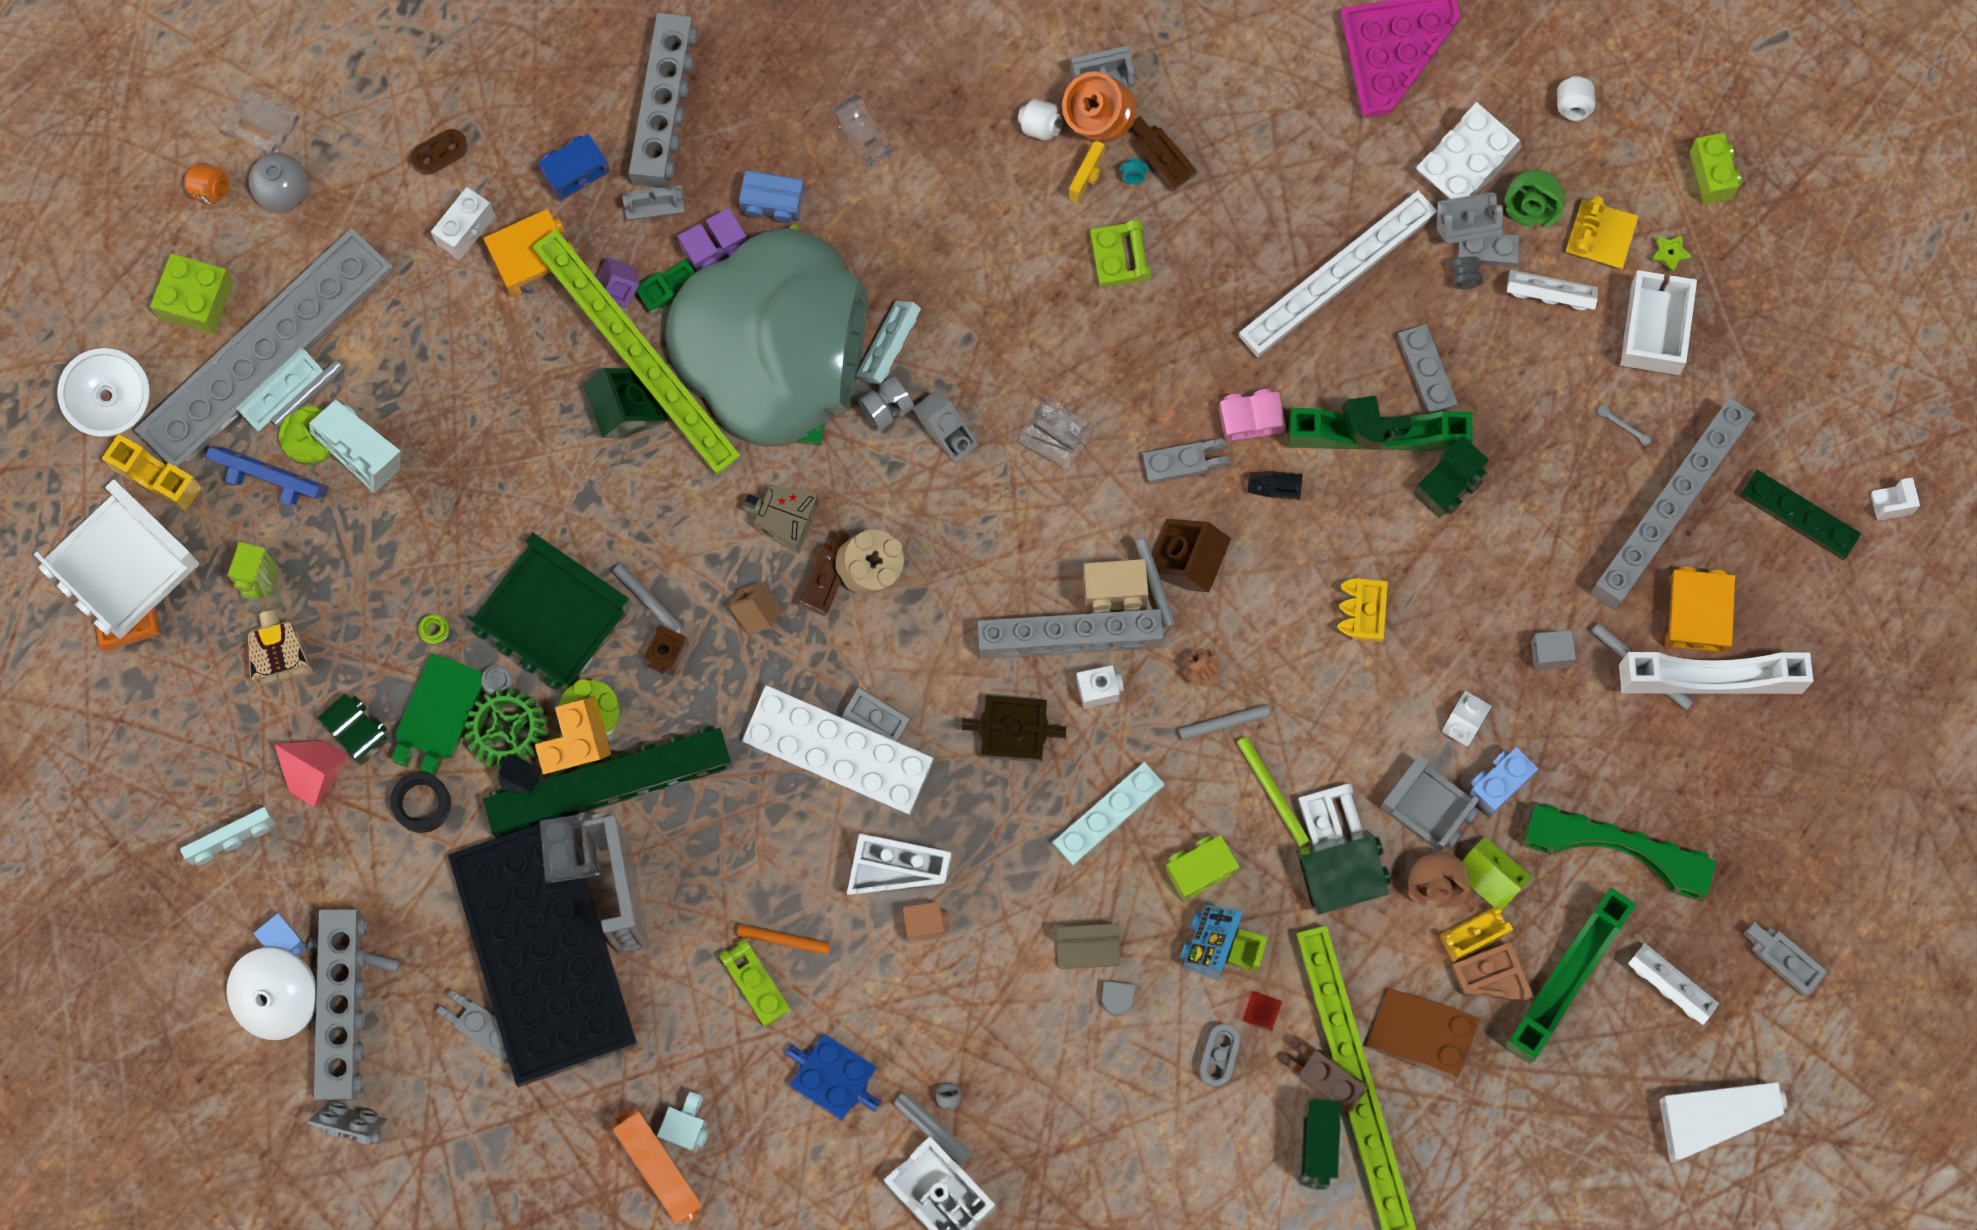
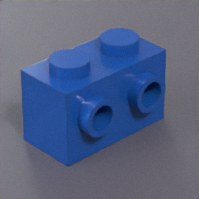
M589 133L583 137L577 136L573 138L567 146L558 151L547 153L538 162L543 176L559 201L610 172L607 160Z

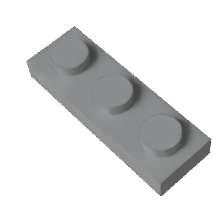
M1427 324L1399 332L1397 338L1427 414L1456 408L1458 405Z

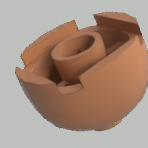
M1436 850L1424 855L1413 864L1410 870L1408 895L1411 900L1420 905L1426 906L1427 900L1438 901L1436 908L1453 907L1464 903L1467 900V894H1471L1469 871L1462 860L1452 854H1448L1446 851Z

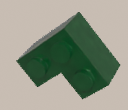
M1462 435L1441 456L1439 464L1417 484L1414 495L1439 518L1446 512L1451 515L1463 503L1461 498L1467 492L1473 494L1483 484L1484 481L1482 479L1488 473L1485 469L1489 459Z

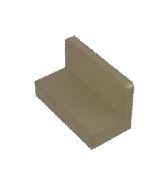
M1119 923L1056 927L1058 968L1074 969L1119 966Z

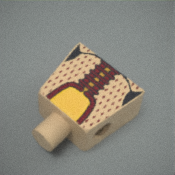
M269 610L259 614L262 629L248 633L250 678L253 683L260 687L314 672L291 622L280 623L276 610Z

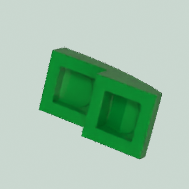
M684 259L663 274L657 272L639 284L636 291L652 313L672 304L684 283L696 272L689 261Z

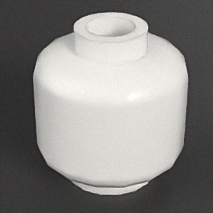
M1573 76L1559 84L1557 88V106L1560 114L1569 120L1580 121L1593 113L1596 107L1595 87L1590 80L1580 76Z
M1032 99L1026 106L1020 109L1018 121L1021 123V129L1025 135L1047 141L1060 133L1064 117L1056 104L1040 99Z

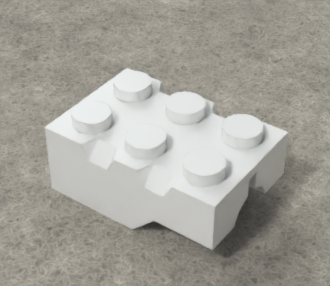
M1476 102L1462 117L1458 125L1446 134L1441 143L1422 160L1416 169L1429 183L1439 188L1448 199L1476 195L1481 188L1487 185L1522 148L1521 141Z
M930 1136L915 1150L906 1162L902 1163L884 1179V1183L928 1230H974L996 1209V1205Z

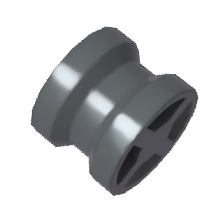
M1462 257L1450 263L1451 271L1455 273V278L1453 279L1454 288L1471 289L1483 283V277L1478 271L1480 267V259L1478 257Z

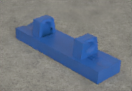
M222 446L209 447L206 455L207 459L229 467L225 482L233 485H242L246 473L282 486L283 491L280 502L290 506L297 504L300 494L315 499L319 497L324 498L329 488L325 484Z

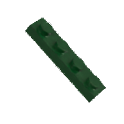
M1758 469L1739 496L1843 561L1847 558L1862 534Z

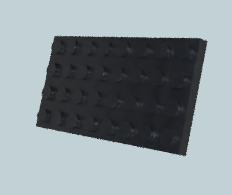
M563 815L448 854L516 1086L519 1088L637 1047V1039L567 816Z

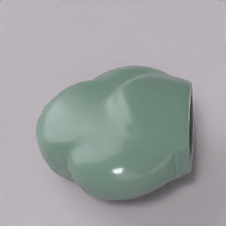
M787 228L757 234L745 241L727 259L710 264L697 271L684 283L669 309L665 332V341L671 364L684 385L694 394L707 401L716 420L731 434L748 443L765 447L794 443L806 436L809 431L819 428L831 417L839 416L850 409L857 383L856 374L859 371L863 351L868 289L850 272L840 254L830 244L815 235Z

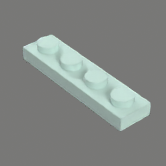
M1145 762L1142 763L1055 839L1052 845L1074 867L1162 790L1165 784Z

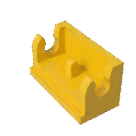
M1493 907L1439 935L1454 963L1507 937L1513 931L1511 924L1503 920L1500 907Z

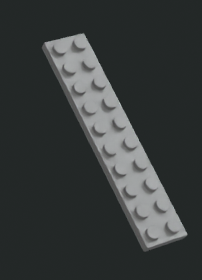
M352 228L349 229L134 429L135 432L167 463L169 462L182 469L240 414L235 409L300 348L307 352L394 270L392 265Z

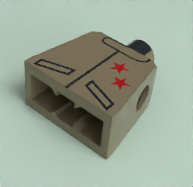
M770 485L765 498L749 493L743 510L757 515L755 527L759 533L799 554L820 502L818 494L814 492Z

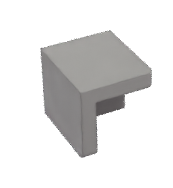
M1570 630L1534 634L1531 640L1534 670L1572 667L1576 658L1573 636Z

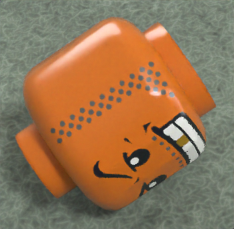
M199 162L193 165L185 174L186 192L196 200L208 204H216L225 198L229 192L230 182L228 176L223 169L217 166Z

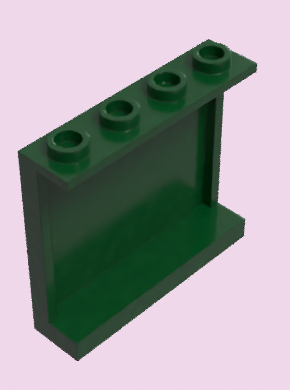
M532 532L525 541L528 547L474 618L468 615L466 619L472 626L470 631L478 638L485 641L488 637L496 643L494 648L508 658L511 654L520 660L518 664L532 675L537 671L545 678L542 681L555 691H558L559 688L566 691L580 678L632 609L633 605L624 594Z

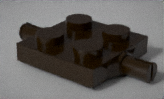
M986 695L985 710L981 720L962 718L961 731L980 732L982 740L981 758L1042 762L1043 746L1047 741V737L1066 739L1067 726L1048 725L1046 717L1047 700Z

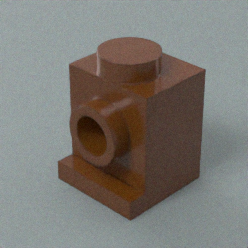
M659 624L656 629L657 632L643 658L648 665L647 669L660 676H664L665 673L674 676L689 646V642L686 636ZM663 646L669 648V652L666 655L659 654Z

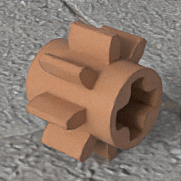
M1196 649L1186 657L1185 664L1188 668L1184 669L1183 673L1189 682H1193L1195 686L1199 684L1201 686H1209L1220 677L1218 667L1223 663L1217 654L1212 653L1210 649L1206 651L1204 649Z

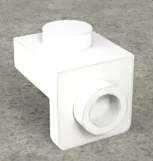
M1465 691L1442 732L1463 745L1469 746L1492 706Z

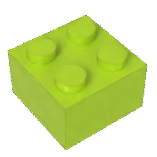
M170 254L150 308L160 320L214 335L234 280L224 268Z

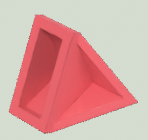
M323 740L274 744L288 791L316 808L349 759V756Z

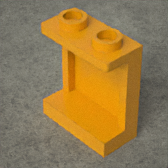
M548 209L483 238L511 298L522 294L521 286L551 273L550 269L532 247L554 229H557L560 234L565 232L559 217L552 218ZM570 240L567 241V243H568V244L571 246V248L574 250V248H573V246H572Z
M1679 567L1678 570H1674L1669 576L1671 599L1669 632L1665 636V648L1726 654L1732 647L1735 575H1727V572L1723 570H1710L1708 573L1696 572V569L1693 567Z

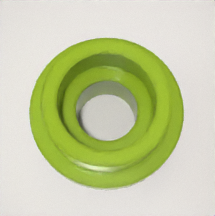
M432 614L422 619L418 632L424 642L436 645L442 643L448 637L449 625L442 616ZM438 626L440 628L439 632L431 635L429 633L430 628Z

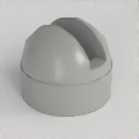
M950 1083L937 1087L936 1101L938 1106L942 1110H946V1108H951V1111L955 1110L961 1102V1088Z

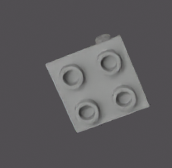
M331 1102L330 1104L327 1103L310 1118L307 1124L317 1126L318 1129H322L324 1134L336 1137L340 1135L343 1139L348 1134L350 1135L349 1140L354 1141L357 1137L356 1142L372 1146L373 1143H380L382 1132L378 1130L387 1122V1119L378 1117V1113L374 1111L361 1110L359 1112L348 1109V1105L344 1103Z

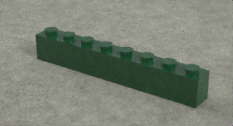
M714 726L704 727L697 731V735L685 738V735L674 736L667 740L668 743L660 746L655 744L644 745L638 748V752L626 755V753L614 754L608 757L609 761L603 763H584L578 767L579 770L567 773L566 770L554 772L549 775V779L537 782L530 794L502 791V788L489 793V797L483 798L491 832L495 838L563 815L570 818L733 769L721 727L717 729Z

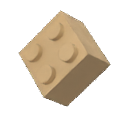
M1145 559L1084 563L1083 585L1086 614L1147 609L1148 585Z

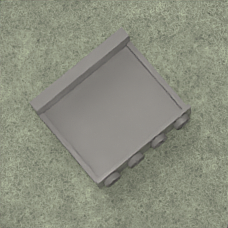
M609 813L592 815L591 820L584 821V826L600 851L609 849L621 913L620 917L601 920L603 932L619 954L650 948L630 840L615 815L610 816Z

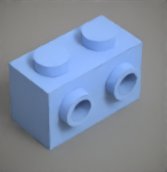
M1517 747L1511 753L1504 750L1492 762L1496 766L1492 771L1487 774L1483 770L1471 782L1474 788L1468 796L1471 798L1476 796L1480 799L1477 806L1489 818L1529 782L1538 771V768Z

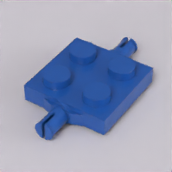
M824 1034L816 1047L809 1051L808 1054L794 1046V1044H791L789 1049H787L785 1055L800 1064L799 1072L790 1084V1089L843 1122L849 1111L859 1102L873 1110V1112H876L882 1101L866 1092L868 1082L876 1072L877 1067L828 1035Z

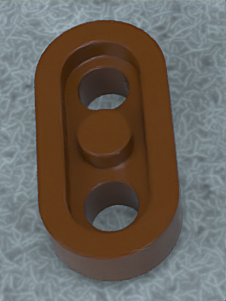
M456 129L445 130L418 145L412 152V163L419 173L424 175L433 174L461 159L468 150V143L461 131ZM452 144L458 145L455 150H449ZM427 158L433 159L430 164H424L423 162Z

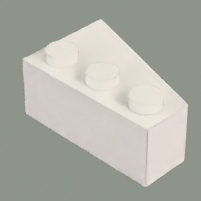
M859 833L847 895L947 884L953 853Z

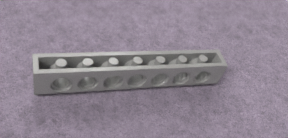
M1729 397L1596 583L1590 595L1612 610H1617L1755 415L1754 412Z

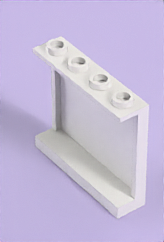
M112 480L105 487L112 496L47 557L43 558L38 552L34 556L42 563L38 568L50 580L56 577L60 581L56 586L68 598L75 595L79 599L75 605L87 617L93 613L98 618L94 624L106 636L112 632L120 640L200 563L115 480Z

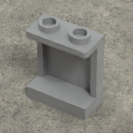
M1419 754L1385 799L1380 809L1435 850H1443L1445 846L1451 849L1462 835L1457 831L1462 823L1465 822L1469 825L1480 811L1475 807L1480 799L1476 796L1471 798L1428 766L1430 761Z

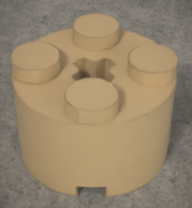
M871 529L854 535L840 546L836 555L835 566L838 575H840L848 589L859 594H871L895 583L902 572L904 557L902 545L898 540L884 531ZM868 556L870 557V561L873 562L872 567H870V562L866 561V557Z

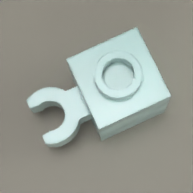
M690 1091L682 1112L669 1107L657 1137L661 1141L692 1153H696L698 1147L703 1148L708 1138L709 1130L705 1129L707 1123L704 1120L695 1117L702 1104V1096Z

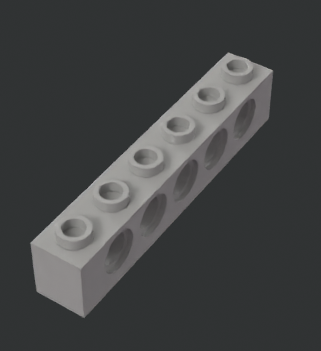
M657 13L629 169L632 185L662 188L667 187L668 179H673L675 162L672 161L673 152H678L680 141L679 135L676 134L677 126L682 125L684 120V108H681L682 98L687 99L689 82L685 81L686 74L692 71L693 55L690 54L691 45L696 46L698 29L694 28L692 17ZM672 45L680 46V48L675 51L668 50V48ZM668 71L676 72L672 77L663 76ZM662 98L671 99L667 104L658 103ZM659 124L667 126L662 131L653 130ZM654 151L662 152L657 158L649 157Z
M1161 609L978 621L980 659L1162 648L1163 643Z
M357 909L319 910L314 1100L358 1101V1094L363 1092V1075L359 1074V1062H363L364 1044L359 1043L360 1030H364L365 1014L364 1011H360V999H364L366 993L365 980H361V967L366 966V950L362 948V936L367 934V919L362 917L363 913ZM347 934L350 938V944L345 950L339 951L336 942L340 936ZM341 966H347L349 969L348 978L343 982H338L336 971ZM346 997L348 1008L345 1012L338 1014L335 1010V1003L339 998ZM344 1028L348 1034L347 1040L342 1045H337L334 1041V1035L339 1029ZM344 1060L347 1070L344 1075L336 1077L333 1067L337 1061Z

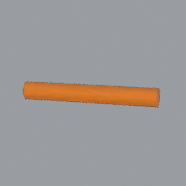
M739 924L737 936L825 955L829 954L831 946L829 942Z

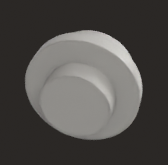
M495 665L484 671L481 677V684L483 689L492 696H496L497 689H501L503 694H505L511 688L512 677L506 668Z

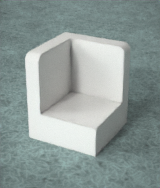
M1913 477L1901 479L1895 487L1874 490L1871 493L1877 521L1913 515L1920 507Z

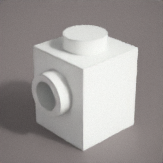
M1113 665L1077 673L1076 681L1083 709L1119 702V692L1124 691L1121 674L1114 673Z

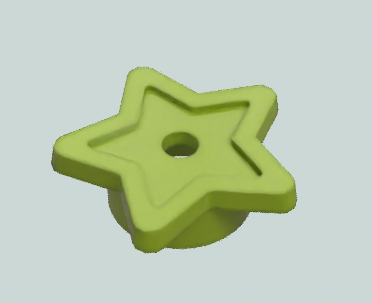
M1682 236L1672 240L1658 237L1657 244L1659 250L1652 257V260L1659 261L1673 272L1680 261L1689 260L1691 255L1682 248ZM1672 250L1674 254H1669L1668 251Z

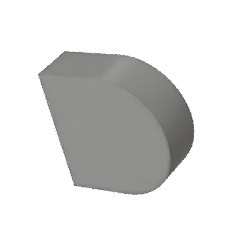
M1104 981L1102 992V1005L1104 1009L1116 1016L1127 1013L1133 1004L1135 985Z

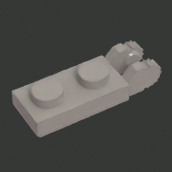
M1225 439L1210 440L1204 443L1197 442L1143 453L1142 457L1148 484L1206 474L1207 471L1227 467L1230 465V460L1227 456L1216 457L1207 461L1204 453L1220 451L1226 448Z
M450 990L447 996L456 1004L466 1008L460 1019L445 1007L439 1006L436 1012L453 1023L454 1027L506 1063L508 1057L496 1017L472 1001L470 1003L455 991Z

